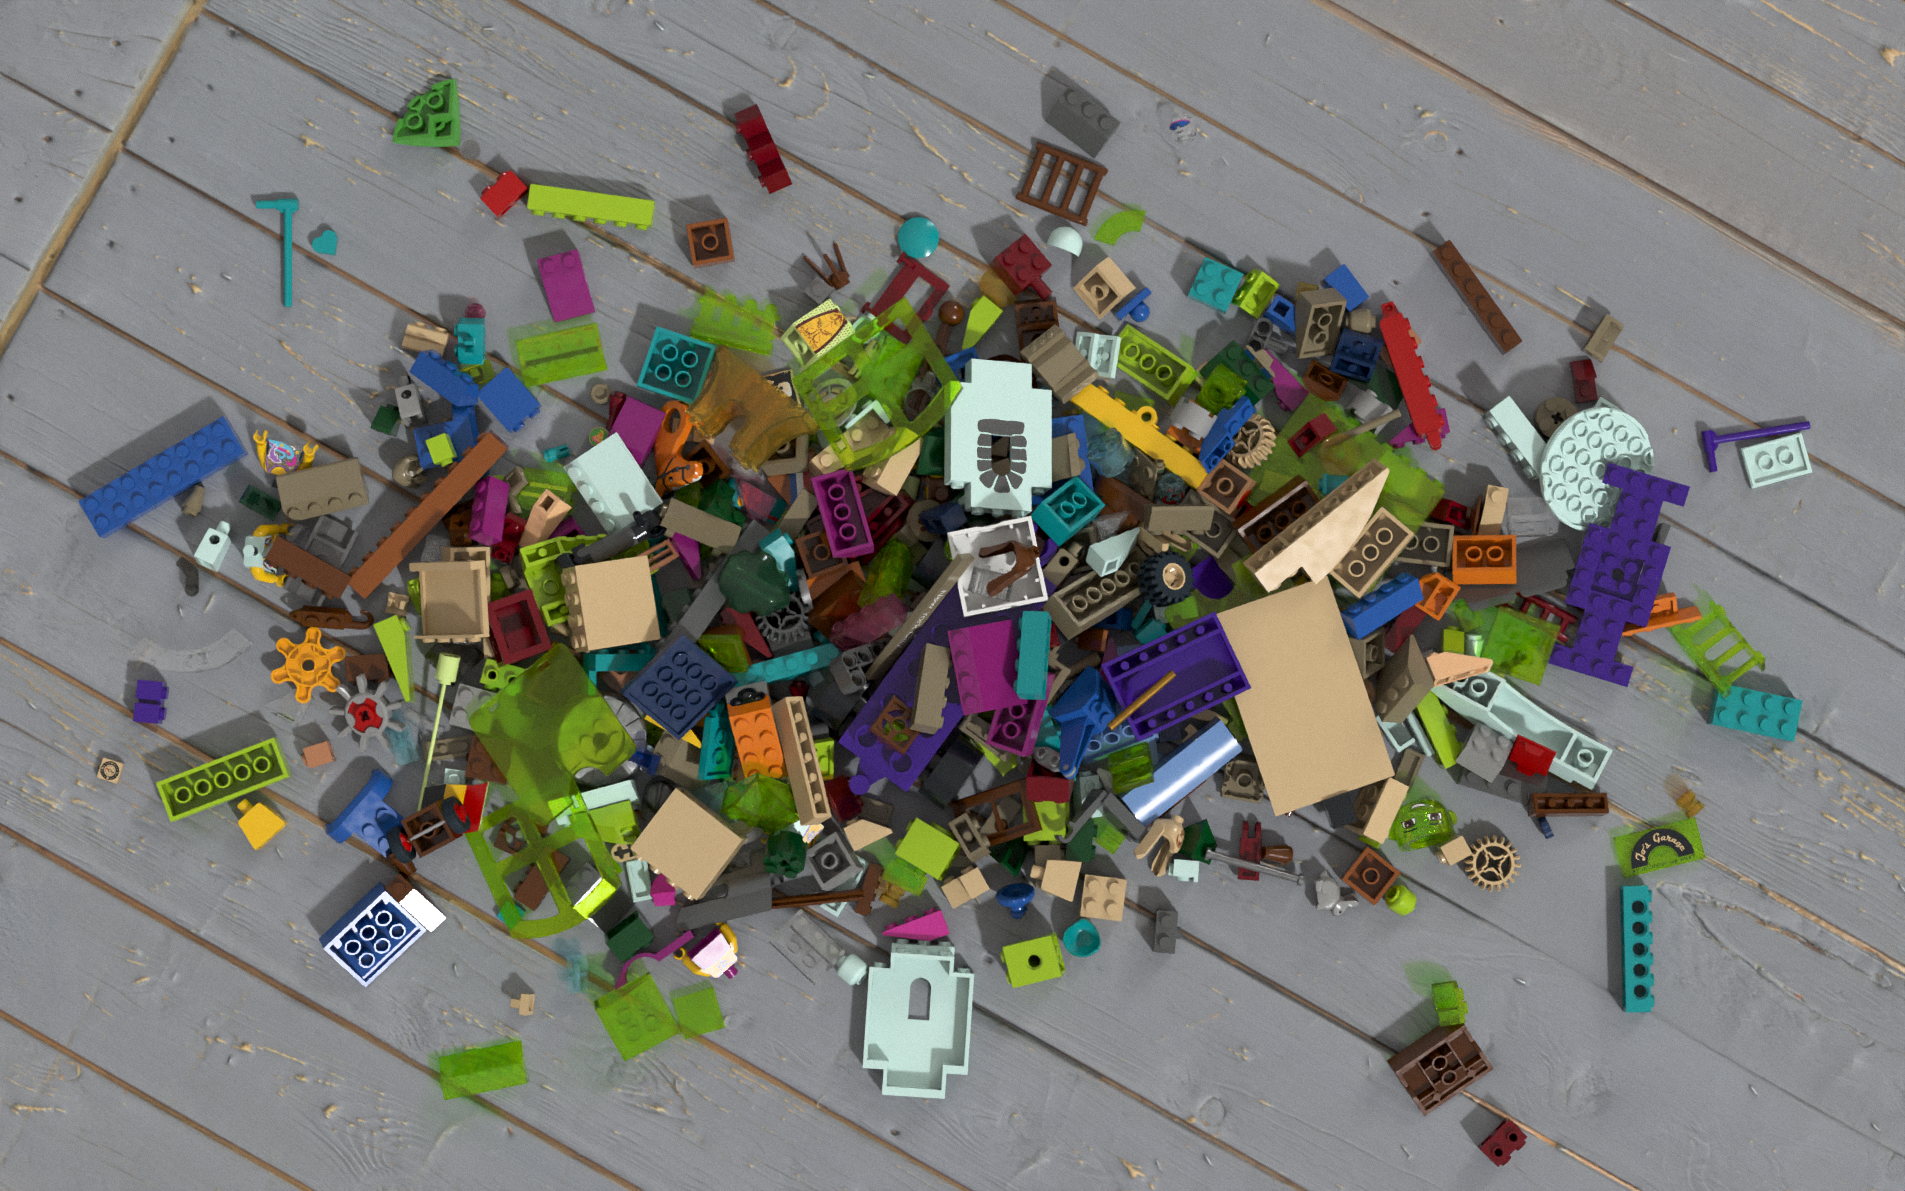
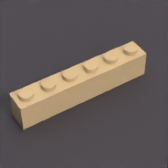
M803 696L785 697L772 705L800 825H818L832 816Z

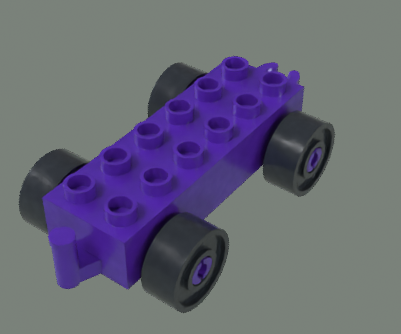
M1033 523L1034 532L1036 533L1038 526ZM960 526V527H959L957 530H955V531L963 530L964 528H963L962 526ZM940 534L910 577L928 591L952 562L947 535ZM1051 538L1047 540L1045 549L1039 556L1041 568L1047 565L1056 554L1057 544ZM1044 577L1049 599L1057 586ZM956 582L872 696L867 693V690L874 680L868 681L866 679L864 687L847 696L841 692L834 679L811 711V714L834 731L841 727L849 715L855 718L838 741L860 758L856 776H853L849 781L850 790L857 795L865 794L872 784L886 777L907 792L924 769L930 775L918 792L944 810L985 754L983 750L961 734H959L948 751L940 747L963 716L953 662L951 668L948 669L947 676H950V682L944 693V696H947L945 708H942L941 716H944L943 726L934 735L920 732L902 756L894 749H887L885 744H880L877 737L868 730L893 696L912 709L921 650L926 643L950 648L947 631L1011 619L1017 642L1018 638L1021 637L1019 618H1022L1023 611H1040L1046 601L964 617ZM1056 625L1061 645L1057 650V653H1059L1068 639ZM868 668L862 669L864 674L868 670ZM898 710L889 712L893 717H901L902 715ZM883 719L882 728L887 736L891 731L890 723ZM900 719L894 720L893 728L897 731L903 730L904 722ZM907 719V727L909 728L910 720ZM901 733L896 734L892 740L904 741L909 737Z

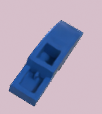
M1242 396L1230 410L1223 408L1217 415L1218 418L1202 442L1199 461L1206 473L1209 474L1235 445L1232 437L1255 412L1249 398Z

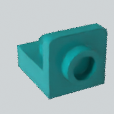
M1323 474V479L1319 478V491H1322L1323 496H1327L1350 476Z

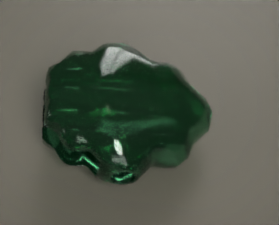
M743 550L737 554L730 555L718 575L720 592L728 597L729 606L742 615L753 611L757 615L764 617L773 611L784 609L790 603L789 577L786 572L777 568L776 558L764 551L752 554L747 550Z

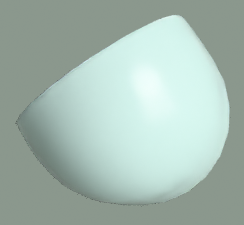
M1067 226L1055 229L1046 242L1047 246L1051 245L1075 254L1077 257L1080 256L1083 246L1080 234L1075 229Z

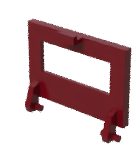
M903 252L896 262L898 264L904 262L905 265L872 309L869 308L870 303L867 301L860 312L864 313L867 311L874 315L879 321L877 323L879 327L907 346L924 321L927 322L933 314V309L950 285L913 258L906 259L905 256L907 254ZM921 277L932 285L935 290L903 331L889 321L888 317L916 279Z

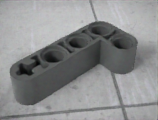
M893 636L847 650L831 660L830 670L844 695H852L866 685V677L862 669L872 665Z

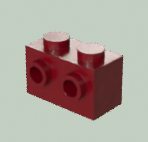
M1506 1117L1478 1148L1497 1167L1500 1165L1504 1166L1511 1159L1510 1154L1515 1149L1519 1151L1526 1144L1525 1139L1527 1136ZM1513 1133V1137L1509 1139V1135ZM1499 1148V1151L1494 1154V1151Z

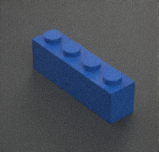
M1406 572L1401 573L1395 579L1383 584L1376 591L1364 596L1360 601L1348 606L1347 609L1340 613L1347 634L1360 640L1423 600L1418 578Z

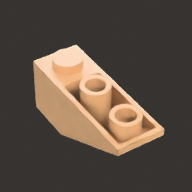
M546 488L533 505L519 546L523 548L546 541L572 507Z

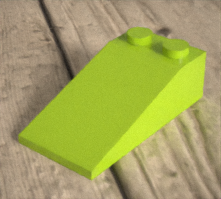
M1127 324L1118 336L1121 337L1117 368L1174 407L1198 373L1191 365Z
M395 615L373 624L405 701L412 703L415 701L411 637L409 633L411 626L407 618L404 619L400 615Z

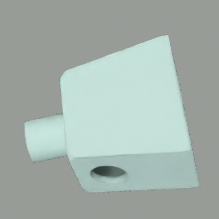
M220 521L216 530L212 528L207 530L194 554L198 564L218 572L231 544V540L227 536L232 527L230 524Z

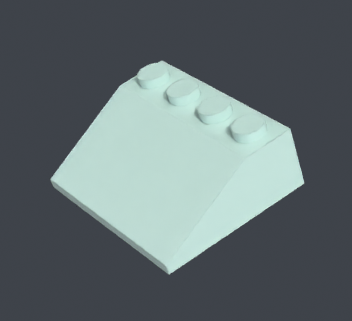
M617 432L563 467L608 535L634 522L635 520L632 515L634 511H640L642 515L663 503Z
M632 779L548 803L558 825L564 824L565 828L572 826L569 816L628 800L631 801L634 809H638L637 804L641 803L636 780Z

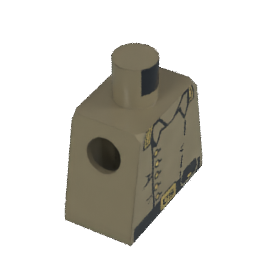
M1075 541L1067 550L1061 548L1042 571L1043 576L1060 589L1080 563L1076 558L1084 548ZM1064 558L1069 559L1067 566L1061 565Z

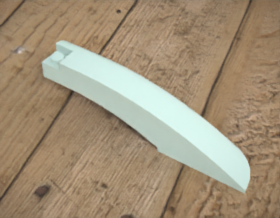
M1490 671L1437 686L1430 690L1474 725L1477 721H1480L1515 742L1519 734L1556 751L1549 772L1570 783L1574 780L1592 790L1613 751L1557 720L1507 684L1505 679Z

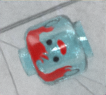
M1168 473L1159 478L1157 492L1160 501L1165 504H1176L1183 499L1185 488L1184 480L1181 476Z

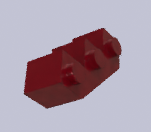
M755 104L735 113L737 122L734 123L738 134L742 133L749 147V149H746V153L750 161L754 160L761 174L758 176V180L762 188L767 187L769 194L792 185L758 105Z

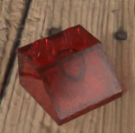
M844 774L824 784L828 803L839 823L863 811L861 807L864 806L860 796H855L850 790V776L845 777Z

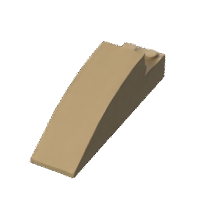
M1373 458L1245 560L1243 565L1256 582L1268 593L1279 588L1281 582L1288 577L1294 576L1298 569L1315 585L1318 584L1342 559L1360 535L1371 517L1390 470Z

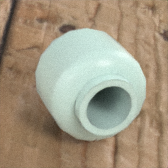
M850 954L847 957L844 955L837 962V975L849 985H859L868 975L867 964L855 954Z

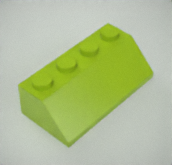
M1429 691L1413 711L1435 752L1434 756L1440 769H1447L1457 763L1455 760L1463 743H1458L1455 736L1458 734L1453 723L1449 724L1446 717L1449 715L1444 703L1440 704L1437 696L1432 691Z

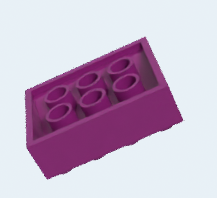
M1012 619L947 631L963 715L1028 703L1027 699H1020L1016 692H1014V680L1018 679L1015 662L1016 659H1019Z

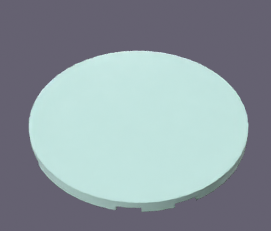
M1608 407L1589 408L1569 417L1552 434L1541 458L1539 481L1544 501L1558 520L1581 531H1587L1589 523L1607 528L1611 527L1622 489L1602 483L1608 462L1652 475L1654 453L1648 440V434L1632 416Z

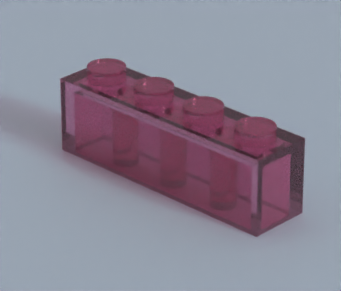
M892 592L885 597L881 596L876 602L871 605H865L861 611L850 614L842 622H836L831 628L832 633L829 641L842 653L868 644L903 624L909 608Z

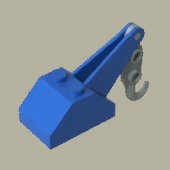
M1089 665L1048 712L1061 728L1060 753L1049 747L1034 746L1032 753L1038 764L1052 772H1061L1066 779H1072L1076 776L1092 736L1102 733L1107 724L1116 717V696L1112 688L1099 672ZM1017 755V763L1022 766L1023 756Z

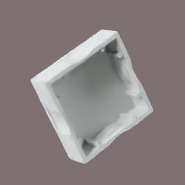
M1031 516L947 533L952 560L957 554L970 553L975 558L957 581L964 617L1048 601L1039 557L1035 559V565L1026 575L1007 586L998 595L990 597L987 594V585L990 581L1012 570L1016 564V555L1013 551L987 558H981L978 555L980 548L995 546L1011 540L1029 547L1033 545L1037 547Z

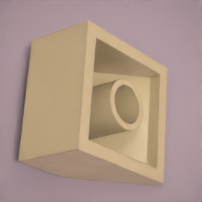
M1110 257L1096 265L1073 287L1074 291L1099 320L1136 288Z

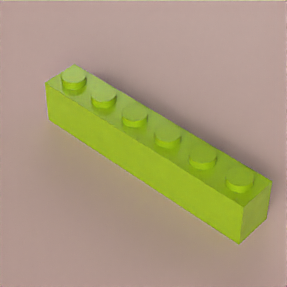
M530 184L527 209L532 211V215L544 216V213L552 214V218L565 219V216L573 217V221L585 222L586 219L594 220V224L606 225V222L614 223L615 227L621 228L633 225L635 229L647 231V228H653L656 207L655 201L537 184Z

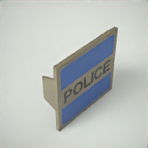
M1247 345L1243 351L1271 381L1275 377V373L1270 369L1273 359L1264 349L1255 352L1251 346Z

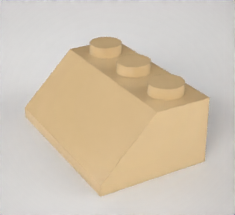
M1391 777L1363 786L1353 805L1358 821L1344 825V828L1383 844L1389 835L1393 821L1398 816V810L1407 796L1409 787Z
M858 816L847 821V826L843 828L854 851L893 833L891 827L865 818L859 820Z

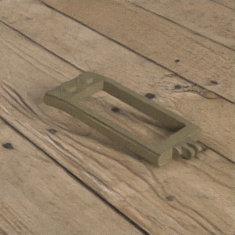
M1056 646L1053 649L1049 648L1048 664L1060 673L1053 681L1047 704L1072 671L1057 660L1060 655L1057 653V650L1060 646ZM979 713L967 715L958 728L1000 759L1007 762L1012 752L986 744L991 724L978 716Z

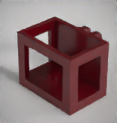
M532 589L488 603V640L498 668L552 649Z

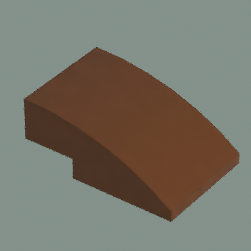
M1047 297L1045 300L1038 298L1014 301L1019 352L1056 324L1059 327L1056 297ZM1020 354L1021 362L1026 363Z

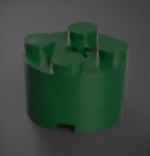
M780 831V834L774 835V832L769 834L766 839L763 856L764 870L768 873L784 875L790 879L796 878L797 874L802 872L805 867L808 849L807 841L805 843L800 834L791 831Z

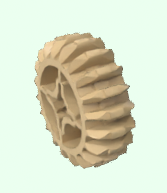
M1253 414L1232 437L1235 445L1225 455L1227 460L1234 466L1241 467L1242 469H1247L1248 467L1254 469L1255 464L1261 466V461L1267 460L1266 456L1268 453L1273 454L1272 450H1270L1271 447L1276 446L1273 440L1277 437L1270 422L1261 415Z
M1492 835L1491 841H1489L1488 836H1484V843L1480 839H1476L1478 847L1473 844L1470 845V848L1474 851L1470 855V860L1464 859V863L1470 864V867H1466L1464 870L1466 872L1472 871L1467 878H1476L1473 881L1474 886L1481 882V890H1484L1486 885H1488V891L1492 892L1493 885H1495L1496 890L1501 891L1500 884L1508 888L1507 880L1512 883L1515 882L1511 875H1519V872L1514 871V867H1521V864L1514 862V860L1520 859L1519 855L1513 856L1517 848L1514 847L1509 850L1512 844L1510 841L1503 845L1504 837H1501L1497 842L1496 835ZM1497 846L1504 853L1493 856L1486 847ZM1482 852L1484 862L1477 869L1476 859L1478 854ZM1489 858L1497 860L1495 869L1487 867ZM1508 858V869L1503 876L1501 864ZM1492 871L1498 880L1487 881L1480 874Z

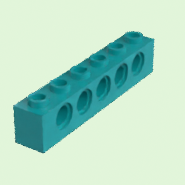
M1620 885L1622 1009L1626 1013L1651 1012V1007H1654L1655 1004L1654 995H1651V986H1654V975L1650 974V965H1653L1654 962L1653 953H1650V944H1653V933L1649 932V923H1652L1653 920L1652 911H1649V902H1652V891L1648 890L1647 885ZM1635 901L1641 903L1639 912L1632 910V904ZM1635 922H1640L1642 925L1639 933H1634L1632 930ZM1636 943L1642 945V951L1639 954L1633 952V946ZM1637 964H1641L1643 967L1640 975H1635L1633 972V968ZM1637 985L1643 987V993L1640 996H1635L1634 988Z

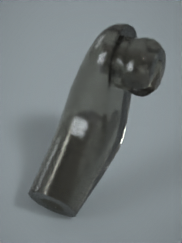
M181 557L176 565L185 574L186 594L193 597L199 592L198 569L187 559Z

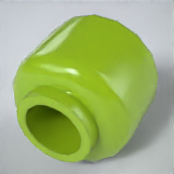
M1400 884L1392 886L1387 890L1385 895L1386 905L1393 912L1403 916L1415 909L1416 895L1410 889Z

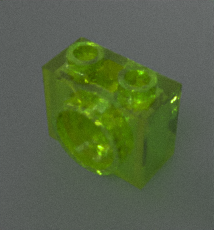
M1220 363L1212 371L1201 388L1195 402L1211 414L1217 416L1223 408L1230 410L1236 401L1245 395L1247 390L1244 388L1248 382ZM1217 388L1222 391V394L1217 391Z

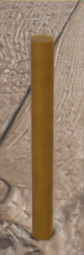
M1172 670L1166 673L1107 724L1109 729L1113 731L1174 679L1176 674Z

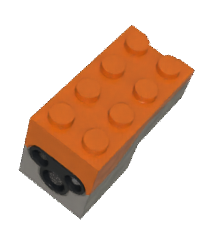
M766 681L732 688L726 694V702L747 786L757 784L761 779L768 777L778 779L788 777Z

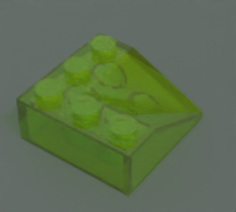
M1500 604L1496 610L1480 657L1492 659L1493 665L1490 668L1491 670L1540 686L1561 626L1558 623Z
M755 773L724 790L720 812L728 815L730 819L746 822V825L761 828L769 834L776 833L799 821L790 785L760 773Z
M650 972L594 1001L595 1010L624 1061L681 1032L678 1021Z

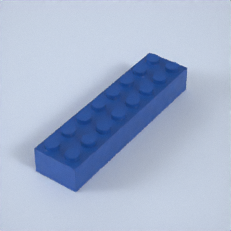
M222 416L78 502L98 536L105 539L248 455V452L229 419Z

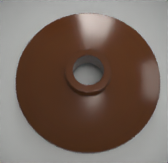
M1483 494L1477 497L1472 507H1467L1466 519L1470 520L1473 535H1476Z

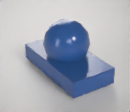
M1148 287L1141 290L1115 313V317L1119 322L1129 313L1136 322H1144L1148 319L1150 308L1143 302L1152 293Z

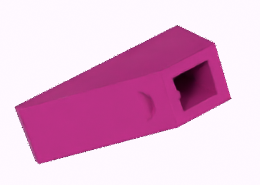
M936 907L924 911L925 915L919 918L913 915L905 918V923L897 925L894 922L886 925V930L882 931V934L885 936L932 941L950 934L941 909L936 910Z

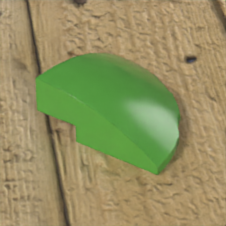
M455 79L438 82L430 86L431 90L422 96L417 95L407 105V112L402 119L399 118L393 134V143L423 147L460 146V107Z

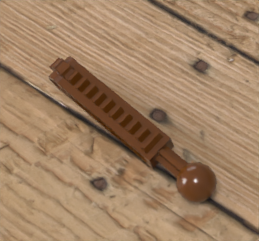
M949 300L941 304L938 310L941 325L932 344L925 345L929 352L922 353L926 357L925 360H920L924 367L917 368L921 375H915L914 378L918 383H912L911 386L915 388V391H909L912 399H906L909 406L903 407V410L907 413L901 415L912 419L918 427L924 425L921 418H927L923 411L930 410L926 403L932 402L933 399L929 395L936 393L932 387H938L930 364L944 358V356L950 355V352L947 350V342L952 328L960 324L964 318V308L957 301ZM897 423L898 428H903L899 423Z

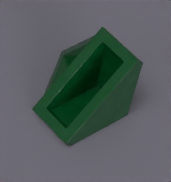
M1205 819L1183 828L1184 840L1177 853L1210 865L1212 859H1204L1207 847L1212 848L1211 851H1215L1217 844L1208 821Z
M1019 837L988 848L991 851L989 855L1016 877L1030 846Z

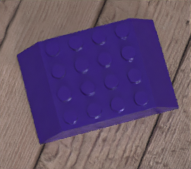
M1215 612L1101 665L1122 711L1170 670L1176 674L1174 679L1126 719L1137 742L1251 689Z

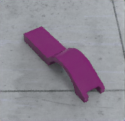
M687 931L658 953L641 952L636 954L624 964L614 986L615 990L619 991L628 984L627 971L634 960L650 957L660 962L695 937L693 931Z

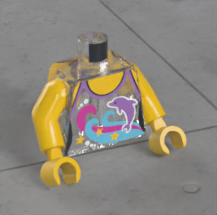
M256 429L253 438L256 441L257 455L261 467L265 469L266 473L274 475L271 487L278 489L277 475L312 467L314 453L319 448L317 444L311 449L309 447L310 441H308L304 447L269 439L267 438V430H264L263 436L258 435V429Z

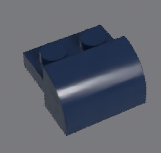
M1343 328L1340 339L1335 347L1330 371L1369 383L1383 346V340Z

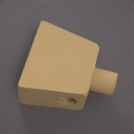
M1047 859L1045 868L1036 865L1032 866L1030 877L1042 880L1040 889L1072 902L1082 862Z

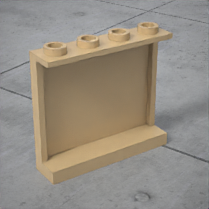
M485 560L409 563L410 572L419 571L423 635L413 636L414 639H422L423 643L435 642V639L438 640V643L450 642V638H453V642H466L465 638H468V642H480L481 637H489Z

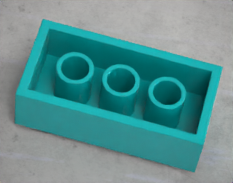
M1716 683L1707 724L1794 742L1803 700Z

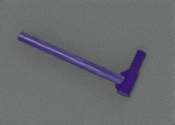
M1798 422L1718 436L1713 430L1702 431L1701 435L1704 452L1707 455L1709 473L1718 471L1714 452L1719 446L1718 444L1810 429V422Z

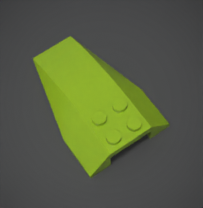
M608 535L560 536L519 549L525 582L528 589H532L541 618L548 627L568 621V615H570L569 607L566 606L564 600L566 589L555 566V559L563 553H572L571 549L582 543L588 546ZM648 540L605 561L635 557L650 549ZM653 553L648 555V559L653 557ZM654 561L653 563L649 564V567H651V566H653L654 564H656V561ZM659 569L653 571L652 573H650V575L654 574V573L657 572Z

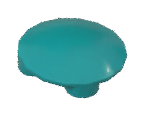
M922 217L907 220L900 227L898 233V244L902 252L913 258H925L932 255L939 242V232L936 226L930 220Z

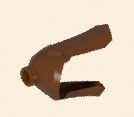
M1011 540L995 546L980 548L978 555L981 558L1001 555L1011 551L1016 555V564L1012 570L990 581L987 585L986 590L990 597L998 595L1007 586L1026 575L1033 568L1035 559L1040 556V551L1036 546L1029 547Z

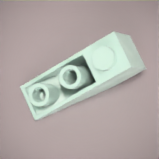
M1137 527L1099 543L1092 544L1088 549L1086 562L1100 577L1117 571L1136 545L1140 529Z

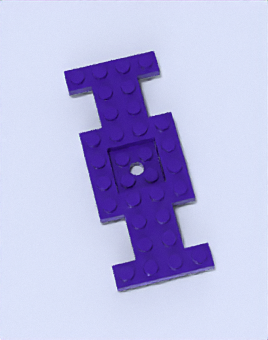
M1608 462L1602 483L1621 488L1620 498L1611 527L1607 528L1589 523L1565 600L1567 604L1585 609L1574 646L1571 648L1552 642L1546 663L1628 687L1634 666L1614 661L1625 622L1646 627L1671 550V546L1651 541L1663 501L1684 507L1690 486ZM1616 568H1620L1624 572V576L1620 580L1613 579L1611 575L1612 571Z

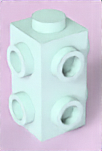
M1091 771L1078 772L1079 775L1076 776L1072 790L1074 815L1093 788L1102 789L1099 775L1091 774ZM1097 809L1090 818L1102 817V813Z

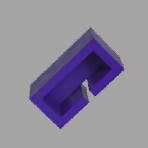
M137 680L136 698L139 699V702H135L133 721L162 724V720L166 719L167 708H164L165 699H168L169 687H166L167 682Z

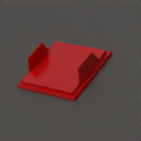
M1518 734L1508 759L1517 763L1518 772L1529 777L1536 772L1546 776L1556 751Z

